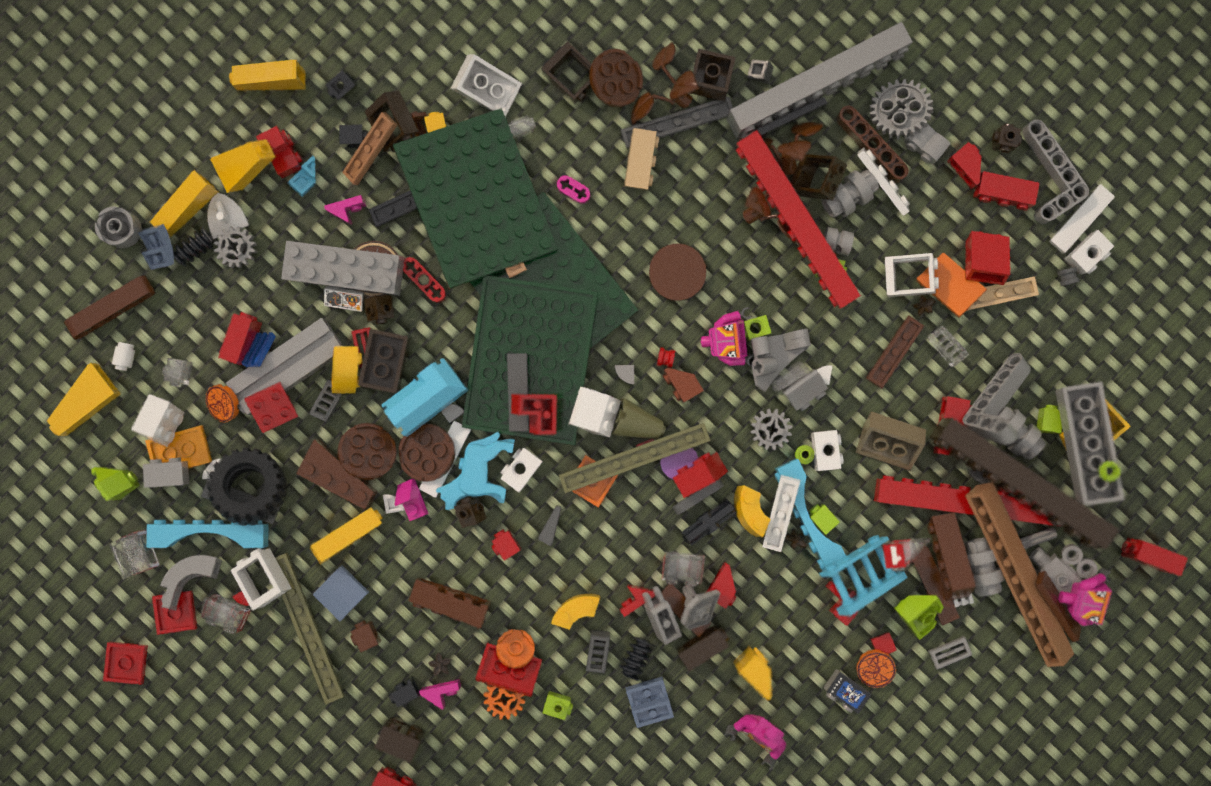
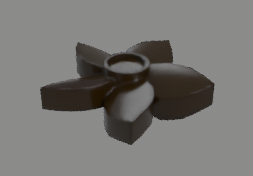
M921 296L919 299L920 303L912 305L913 308L919 309L918 316H921L924 312L933 313L932 306L935 303V299L930 298L926 300L924 296Z
M794 528L791 530V535L785 537L786 540L792 542L791 547L793 549L807 547L804 541V534L800 533L798 535Z
M438 652L436 660L428 662L431 667H435L433 671L434 676L439 674L440 671L449 674V670L445 665L449 664L451 659H443L442 655Z

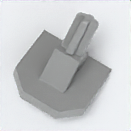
M691 584L683 586L682 590L686 600L684 603L685 610L681 619L682 624L688 630L709 624L720 592L716 589L704 594H696Z

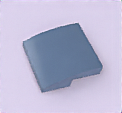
M164 224L149 227L138 232L147 250L142 252V255L151 270L174 264L173 248Z
M341 565L316 590L313 596L341 621L369 591Z
M662 677L625 687L637 728L674 717Z

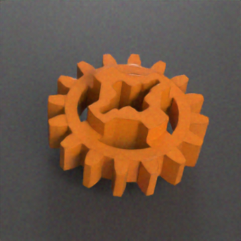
M491 685L486 687L489 692L484 693V696L488 697V699L484 700V704H489L487 711H494L493 717L499 714V719L501 720L503 715L510 719L511 714L516 717L518 714L517 710L522 711L523 707L520 704L525 703L526 699L522 698L525 695L499 688V693L492 696L493 691L497 687ZM502 694H505L506 697H509L507 702H505L504 699H501ZM518 699L516 705L511 708V702ZM495 705H499L500 707H502L503 710L497 708Z

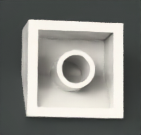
M580 387L569 424L592 434L610 437L621 401L610 395Z

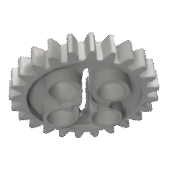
M896 79L895 85L888 82V88L881 86L882 93L875 92L876 98H872V105H870V111H872L870 112V118H873V125L877 124V131L882 129V135L889 132V138L896 134L897 140H899L900 135H904V138L907 139L909 133L914 137L915 130L921 133V126H928L926 120H931L933 100H930V93L926 94V87L921 89V83L914 86V80L906 84V79H904L899 84V81ZM901 95H906V96H907L906 98H903V99H902V98H899V96H901ZM885 107L892 108L890 110H884ZM913 108H918V109H919L918 111H915V112H914V111H911V109H913ZM897 120L904 121L903 123H896Z

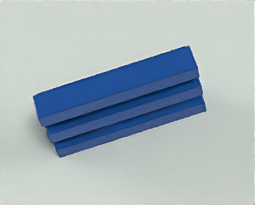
M263 332V334L257 333L242 364L245 367H260L276 336L272 332H269V334Z

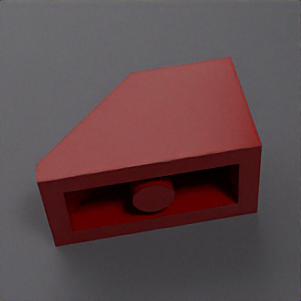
M968 142L950 157L947 162L972 189L980 183L981 155L978 148Z
M726 562L723 563L706 591L707 593L717 589L720 592L717 604L725 609L728 605L732 606L736 599V590L730 565Z

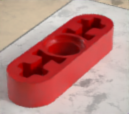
M406 258L403 271L433 302L440 303L446 298L445 289L415 258ZM410 262L412 264L415 262L414 268L418 273L415 274L411 269L407 271V263ZM427 275L429 283L427 285H420V276ZM433 282H435L433 287L437 291L441 289L440 298H433L434 293L430 289L428 292L426 291V289L432 286Z

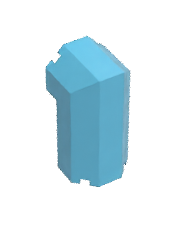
M444 358L440 359L441 363L438 365L436 362L430 364L417 375L418 380L414 379L381 405L382 408H385L384 412L397 429L399 427L403 429L401 432L403 436L408 437L469 391Z

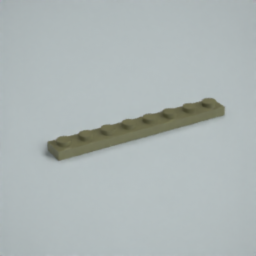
M702 423L560 474L559 478L564 492L568 493L711 440L705 424Z
M288 553L275 557L292 588L284 593L282 598L326 705L343 698L345 694Z

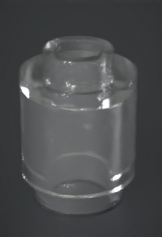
M528 115L512 120L508 124L513 138L517 139L534 133V128H537L533 117L529 118Z

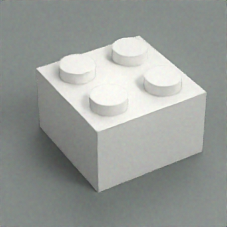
M149 394L131 430L148 440L168 447L175 437L178 425L183 421L185 412L172 403Z

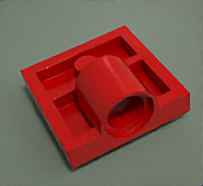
M281 382L244 398L262 433L298 417V413Z

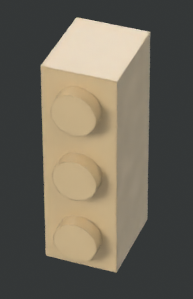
M633 128L624 187L648 190V186H652L653 175H650L651 167H655L656 156H653V152L659 143V137L656 136L657 131Z

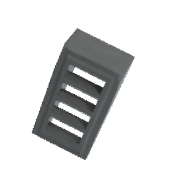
M327 380L309 413L325 422L330 421L343 393L335 394L328 390L329 387L332 388V381ZM328 394L334 397V400L326 398L325 395ZM322 401L331 404V406L328 408L322 405ZM319 408H321V409L327 411V413H326V414H323V413L319 412L318 410H319Z
M556 505L538 537V540L549 546L553 544L561 512L560 505Z
M591 630L586 671L605 673L610 632ZM593 646H601L604 649L593 648ZM592 654L603 655V657L592 656ZM591 661L602 662V665L591 664Z

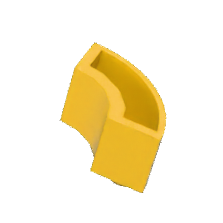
M334 346L331 374L332 393H355L356 388H360L358 386L360 376H357L358 364L362 363V354L358 353V347Z
M744 485L737 486L734 495V508L739 522L753 536L764 537L771 519L761 510L759 501L761 493Z
M580 594L566 600L555 612L551 624L570 629L577 619L585 616L594 617L600 595Z

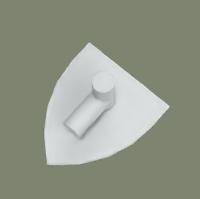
M217 193L211 199L208 208V225L213 239L218 238L217 235L223 236V229L229 232V227L231 226L235 231L237 227L244 228L249 226L246 216L235 201L221 193Z

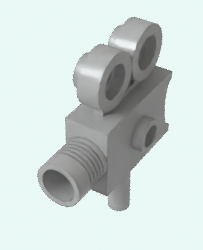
M1068 544L1062 549L1061 559L1055 553L1050 557L1041 547L1035 549L1029 556L1039 567L1036 569L1037 573L1046 571L1059 593L1061 591L1071 592L1073 583L1081 582L1082 578H1091L1097 573L1096 563L1090 558H1083L1081 549L1075 544ZM1069 551H1075L1074 556H1068ZM1085 564L1089 565L1087 570L1082 569ZM1070 565H1076V571Z

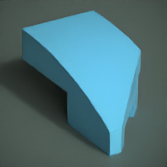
M314 156L307 160L301 166L302 169L288 181V184L302 197L316 184Z

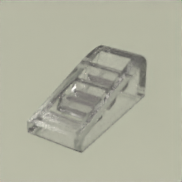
M943 325L927 337L951 367L956 366L969 355L966 349ZM943 333L945 336L937 342L936 338ZM948 339L950 342L942 347L941 344ZM953 345L954 349L948 353L946 350ZM958 351L959 355L953 358L952 355Z

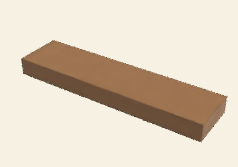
M381 112L342 172L353 185L360 183L398 126L385 112Z

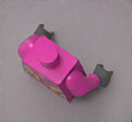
M748 307L743 308L740 312L735 311L723 315L714 323V327L709 329V336L701 337L702 347H711L712 356H717L720 361L729 366L745 365L747 363L752 367L749 359L754 357V354H747L744 320H740L741 318L749 319L752 317V315L744 316V311L750 309Z
M1101 568L1097 575L1081 582L1073 583L1071 592H1060L1059 602L1067 604V609L1071 613L1072 618L1081 626L1093 625L1096 627L1097 624H1103L1112 592L1104 582H1111V579L1107 577L1111 571Z
M752 714L743 716L734 725H728L724 736L729 734L731 735L730 741H734L737 732H743L770 753L766 755L762 765L768 763L770 765L768 770H772L777 759L786 748V742L782 738L784 733L765 718Z

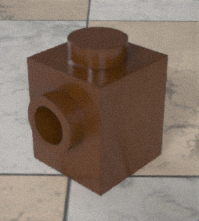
M363 620L355 624V629L351 631V640L355 646H358L360 653L381 642L372 621L366 623Z

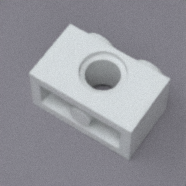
M1097 230L1090 233L1064 260L1071 267H1076L1079 275L1090 274L1098 267L1096 264L1100 260L1103 261L1110 256V250L1114 245ZM1088 250L1092 251L1093 258L1088 256Z
M837 430L811 433L815 471L841 469L843 454L839 453L841 436L837 434ZM826 445L832 448V453L829 456L823 452Z
M526 448L518 449L512 457L515 459L511 465L507 464L501 471L503 476L500 479L518 492H521L543 462ZM518 463H522L526 467V471L523 474H518L515 470Z

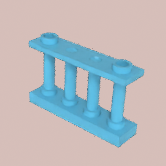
M875 535L869 538L868 543L838 562L826 565L825 570L819 573L821 577H832L843 600L842 605L836 608L839 615L851 616L907 579L904 571L886 568L884 550L881 545L889 540L888 536L879 537V535ZM875 550L886 572L884 574L885 577L882 579L878 578L867 555ZM858 559H861L871 580V586L868 588H864L853 565ZM844 568L847 569L857 590V595L853 598L849 596L838 573Z

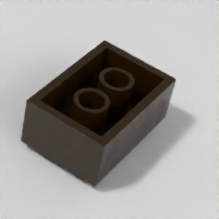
M370 329L358 386L395 394L398 393L401 387L411 338Z

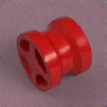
M660 347L657 366L664 365L672 369L676 350L667 351L665 348Z

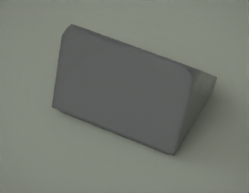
M752 60L747 78L769 84L774 66L769 61Z

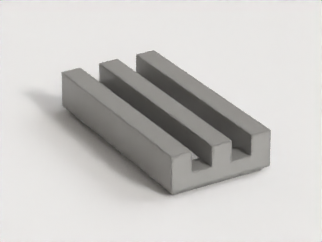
M964 636L928 650L935 669H940L972 656ZM960 643H963V645H961V646H958V647H956V648H953V649H951V650H948V651H946V652H944V653H941V654H939V655H935V654L938 653V652H941V651L946 650V649H948V648H951V647H953V646H955V645H958V644H960ZM966 649V652L938 663L939 659Z

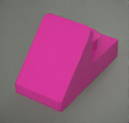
M359 195L325 205L324 208L330 214L352 225L348 211L358 212L362 210V207L366 206V202Z
M415 479L397 485L395 506L403 504L409 521L429 514Z
M460 679L422 687L419 691L420 695L444 710L446 705L443 694H446V696L457 694V691L461 688Z

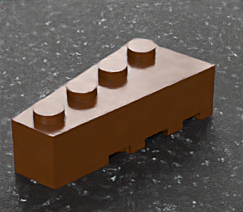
M320 439L313 440L296 473L363 509L370 508L378 492L366 480L358 479L348 474L341 466L338 456L324 445Z
M955 513L932 516L927 524L929 534L932 535V546L934 553H936L946 601L968 598L976 588L956 515Z

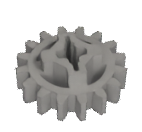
M231 226L229 227V232L223 229L224 235H217L220 240L219 242H214L218 246V248L214 249V252L219 253L216 258L223 260L222 264L225 266L229 264L230 268H234L235 264L238 268H242V263L248 266L247 260H254L251 255L252 253H257L253 249V247L257 246V243L252 242L255 237L248 235L249 231L246 229L242 231L241 227H237L235 231ZM239 235L242 236V238L240 237L238 239H235L233 236ZM234 243L237 244L236 248L238 252L234 251ZM236 256L238 259L232 260L229 257Z
M767 409L766 414L760 411L761 417L754 416L756 423L750 424L754 427V430L750 431V433L755 434L752 440H759L757 446L760 447L764 444L765 450H768L769 446H771L772 450H776V445L782 448V442H789L786 436H792V433L788 432V429L792 428V426L787 425L790 419L783 418L784 412L778 415V409H775L773 413H771L770 409ZM770 417L767 423H760L764 418ZM778 419L781 421L783 428H780L778 425ZM773 425L775 432H771L770 435L767 427ZM759 430L763 432L764 440L761 438ZM775 436H781L779 440L772 442Z

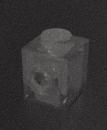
M168 358L167 364L162 371L163 380L170 381V386L181 387L182 384L188 385L193 362Z

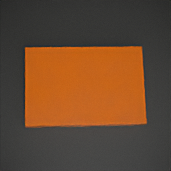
M943 252L937 258L938 269L935 270V277L939 278V289H936V294L932 295L960 318L987 289L978 281L965 280V270ZM929 267L916 279L924 288H930Z

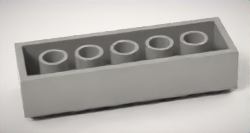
M286 241L281 279L400 296L405 258L399 255Z
M1102 382L1055 390L1076 501L1082 505L1125 500L1120 476L1114 481H1105L1099 475V468L1104 462L1112 461L1118 465ZM1107 468L1106 473L1111 475L1112 470Z

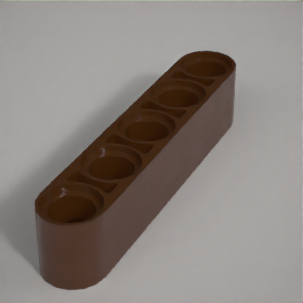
M843 107L836 118L839 126L860 149L865 148L866 151L869 149L876 157L875 163L878 166L882 165L888 173L886 177L890 181L893 180L895 183L902 181L908 175V166L854 107ZM848 113L851 120L844 119L842 114ZM855 127H861L864 133L858 134ZM868 141L875 142L876 148H871L868 145ZM881 155L888 156L889 162H884L881 159ZM894 169H899L902 172V176L895 175Z
M146 275L139 276L64 321V324L74 340L80 339L152 297L156 292Z

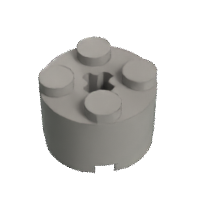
M114 206L108 207L99 213V218L95 222V231L97 236L105 243L117 248H128L141 239L138 234L142 230L141 222L133 213Z

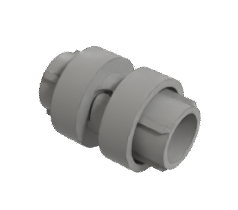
M854 170L844 177L845 184L842 185L840 183L833 201L821 199L824 209L832 218L838 215L847 217L856 211V203L863 206L873 200V193L879 189V185L869 170L862 171L861 173Z
M1005 406L997 417L1007 419L1017 432L1016 440L1008 444L1007 448L1016 457L1022 455L1028 460L1034 458L1045 446V441L1041 438L1042 432L1034 424L1026 426L1024 424L1026 417L1018 409L1012 411L1009 407Z
M986 538L966 541L964 546L976 584L975 593L978 596H988L1001 592V582L1005 580L1000 567H995L994 561H997Z

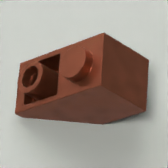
M671 368L663 370L665 374L662 376L668 385L672 384L675 389L672 393L677 401L681 400L684 403L704 391L694 374Z

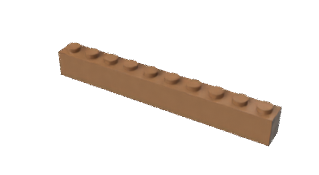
M993 482L976 485L966 495V498L991 550H993L997 563L1047 667L1065 666L1074 652L1061 624L1036 587L1038 576Z

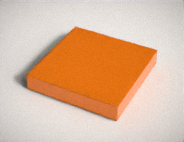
M585 455L578 468L596 461ZM618 475L573 490L572 492L599 508Z

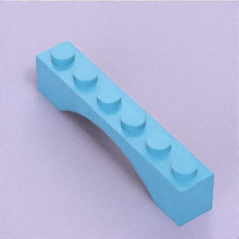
M793 459L775 468L777 473L774 476L778 483L781 475L800 480L792 512L795 518H799L802 523L800 526L804 536L808 535L811 541L808 543L813 554L817 553L819 557L817 563L820 569L823 571L826 565L833 562L836 563L846 557L842 547L826 538L810 519L804 498L807 476L799 460Z
M154 520V523L147 524V548L172 547L189 535L203 532L226 536L243 548L268 547L269 523H262V520H258L257 525L247 523L244 526L239 525L237 522L224 523V520H212V523H205V520H193L192 523H185V520H173V523H166V520Z

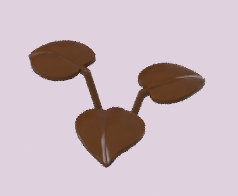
M673 42L660 50L654 58L652 65L656 71L662 68L674 84L670 92L671 99L655 94L651 96L650 92L644 93L633 106L631 112V122L633 125L651 111L654 99L663 100L672 105L676 103L684 109L692 102L693 97L689 93L699 89L692 71L683 73L676 81L666 69V65L675 56L676 48Z
M801 122L791 128V133L796 134L795 141L781 144L777 150L774 145H771L773 144L772 139L762 138L768 149L773 150L777 163H781V168L785 175L795 173L797 168L796 159L802 161L805 154L811 148L810 142L798 140L801 135L807 137L816 134L823 128V124Z
M753 187L750 190L745 205L749 208L743 211V217L748 224H752L759 219L761 221L771 218L778 219V214L770 215V207L766 201L768 195H764L758 187ZM778 219L777 224L779 228L790 239L787 233L789 231L786 224L782 225Z

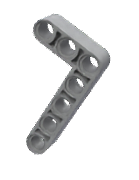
M1033 120L1023 128L1022 135L1062 192L1035 211V221L1040 224H1046L1084 200L1089 194V188L1046 125L1041 120ZM1031 127L1037 130V134L1031 131ZM1042 142L1047 145V150L1042 147ZM1053 158L1057 159L1058 166L1053 163ZM1064 173L1068 175L1069 181L1064 179ZM1075 189L1079 191V193H1080V196H1079V197H1077V196L1075 195V193H1074V190H1075ZM1059 199L1064 202V208L1059 205ZM1043 210L1048 212V218L1044 217Z
M1015 353L1007 358L963 417L964 425L986 440L1007 445L1014 442L1017 438V432L1009 421L997 416L1031 371L1022 354Z

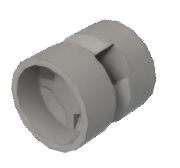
M827 226L824 238L831 249L836 251L837 255L848 257L852 248L854 233L845 230L839 232L838 229Z

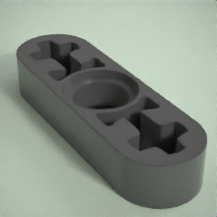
M719 478L716 482L684 498L672 508L679 515L722 488L724 484Z

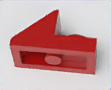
M627 585L635 598L632 600L630 597L621 603L620 611L623 616H627L645 603L642 596L643 593L647 592L651 599L655 597L653 589Z

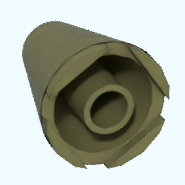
M623 398L620 400L621 403L611 432L612 435L658 439L664 435L666 426H664L662 420L628 399Z

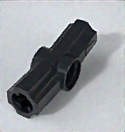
M726 499L711 511L708 510L696 519V522L681 532L682 538L689 546H692L704 536L716 531L721 526L720 524L727 521L737 512L728 499Z

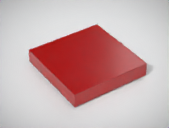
M192 590L181 592L176 610L162 607L163 595L152 596L157 635L197 629Z
M107 642L103 681L144 684L148 645Z

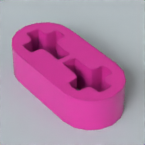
M562 176L558 179L557 188L563 195L579 204H585L589 201L590 191L586 186L569 176ZM569 181V186L573 189L571 190L567 187L562 189L561 182ZM584 190L587 197L578 199L579 196L574 191L582 192Z

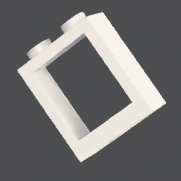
M933 253L885 257L888 297L936 294V289H939V278L935 277V270L938 269V259L934 258ZM928 261L930 288L896 291L895 264Z
M270 548L254 550L250 553L251 557L241 559L236 563L237 566L231 570L252 611L265 607L292 589ZM257 560L260 561L274 587L262 596H260L246 570L247 567Z

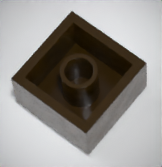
M698 49L693 73L699 89L690 94L725 101L736 57Z
M390 717L384 724L374 748L411 763L419 749L425 732L417 725L412 724L410 726L405 724L401 718Z

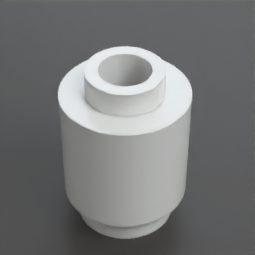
M118 342V346H115L112 365H115V369L127 371V368H132L135 355L134 345Z

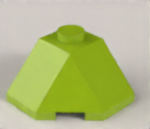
M94 467L91 469L92 474L97 477L94 480V484L106 501L121 500L140 486L136 475L131 471L129 472V470L107 467Z
M909 595L901 600L894 609L915 636L921 640L935 628L937 623L935 620L936 615L942 612L944 606L936 595Z

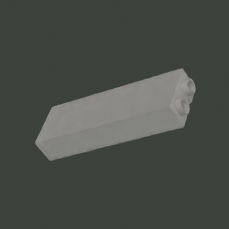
M320 318L267 354L260 367H248L226 382V385L236 394L240 411L243 414L252 415L244 398L278 382L282 383L286 392L333 361L334 346H344L326 319Z

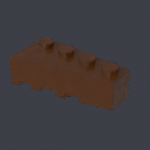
M420 577L415 580L409 602H412L414 607L420 609L425 607L430 609L432 613L443 614L453 620L462 621L478 628L483 626L491 604L490 600Z

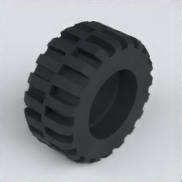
M242 448V452L235 449L231 451V455H223L221 457L223 460L220 463L216 461L213 465L215 468L214 472L210 471L208 475L211 481L207 482V489L209 490L207 494L213 507L230 522H237L239 525L244 526L247 523L257 525L258 520L265 522L268 520V515L272 514L274 516L277 513V506L281 507L283 505L282 497H286L287 493L285 489L287 482L277 462L266 452L262 453L261 450L256 448L253 451L249 448ZM249 471L261 473L265 479V484L258 497L243 503L232 499L230 495L231 485L239 475Z

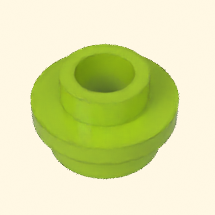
M808 445L799 446L795 451V458L801 464H809L814 459V450ZM803 451L808 452L807 458L802 457Z
M1107 461L1101 464L1099 475L1105 481H1114L1120 476V468L1115 462ZM1107 468L1112 470L1111 475L1106 473Z

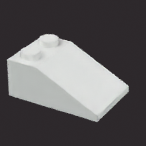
M475 54L467 55L450 89L490 111L502 108L506 116L522 83Z

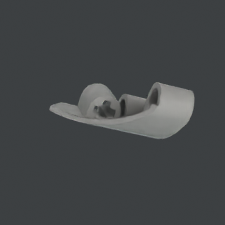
M808 329L751 339L755 359L752 362L755 386L766 392L777 375L799 354L811 346Z

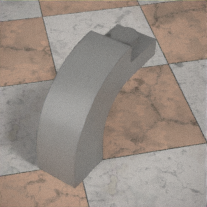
M196 555L176 563L166 573L160 585L167 588V591L162 596V607L176 610L182 589L189 580L199 576L217 579L222 560L211 556Z

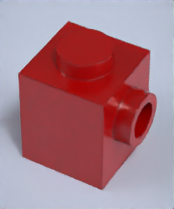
M502 529L494 535L495 539L492 540L493 545L491 547L497 556L501 555L504 561L521 550L520 545L510 530L505 532Z

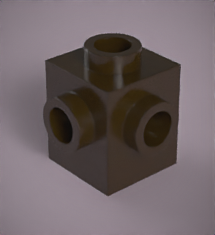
M1013 124L1000 126L993 132L992 149L999 150L1001 153H1011L1021 144V129L1015 128Z
M378 295L364 299L368 322H376V325L386 324L387 320L395 318L391 295Z
M469 496L460 499L461 503L454 506L461 528L476 525L487 519L480 497L471 498Z

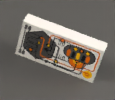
M330 286L325 287L324 306L362 312L364 292Z

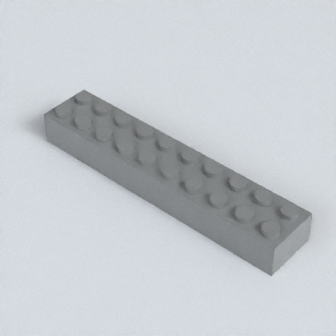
M900 22L730 109L726 120L736 139L741 137L744 139L756 129L803 107V105L811 103L825 94L827 96L832 95L837 91L836 88L842 85L845 88L851 85L854 79L867 77L873 69L880 70L888 65L887 62L900 60L904 57V53L909 51L908 48L912 44V40L903 23Z

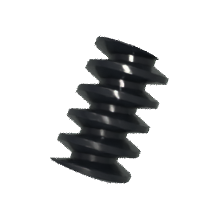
M202 226L200 227L201 234L194 231L195 238L190 235L187 236L189 242L182 239L181 247L178 244H174L176 250H173V255L184 267L188 266V261H195L194 256L200 258V252L206 254L207 248L211 250L214 248L212 237Z
M633 636L636 644H629L633 650H626L629 658L623 657L622 659L626 665L619 664V667L623 670L621 672L623 675L639 681L640 678L637 674L643 673L640 667H646L644 660L650 659L647 653H653V649L650 646L655 645L641 637Z

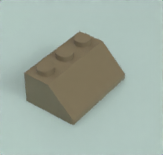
M871 411L863 426L856 453L911 470L925 446L926 429Z

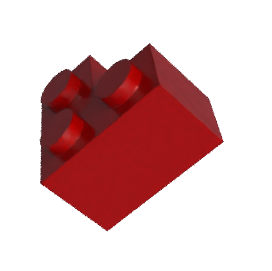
M275 126L256 136L258 141L267 139L275 155L271 162L282 179L302 169L300 163L303 160L298 151L294 152L292 148L294 142L285 130L281 131Z
M511 394V414L530 415L529 433L537 435L556 434L557 395Z
M708 452L693 461V466L688 468L685 465L678 469V474L673 477V480L685 498L716 482L728 470L717 452L711 455Z

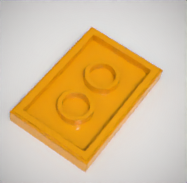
M203 425L175 432V437L168 447L151 440H145L150 460L162 459V463L169 462V458H181V461H188V469L212 462Z

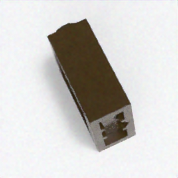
M567 41L541 70L542 74L575 105L578 101L582 102L587 97V92L592 88L590 79L574 95L553 73L569 56L576 60L588 73H590L591 63Z
M399 90L384 92L364 111L371 126H373L381 112L386 113L391 109L401 130V134L397 137L392 133L382 148L383 152L392 151L395 153L393 144L411 139L419 132Z
M805 154L803 160L799 161L790 184L800 197L833 201L847 164L836 156ZM817 167L829 168L821 189L809 188Z
M715 624L705 630L700 637L695 636L676 649L688 671H691L728 648L727 641L730 639L723 628H717Z

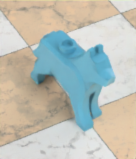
M498 431L491 436L472 441L468 444L464 458H460L459 469L462 470V473L453 481L436 489V492L441 493V499L445 502V510L454 509V506L457 505L460 499L469 496L489 495L499 503L505 502L506 489L488 481V461L492 460L502 450L512 453L515 439L497 440L500 436Z

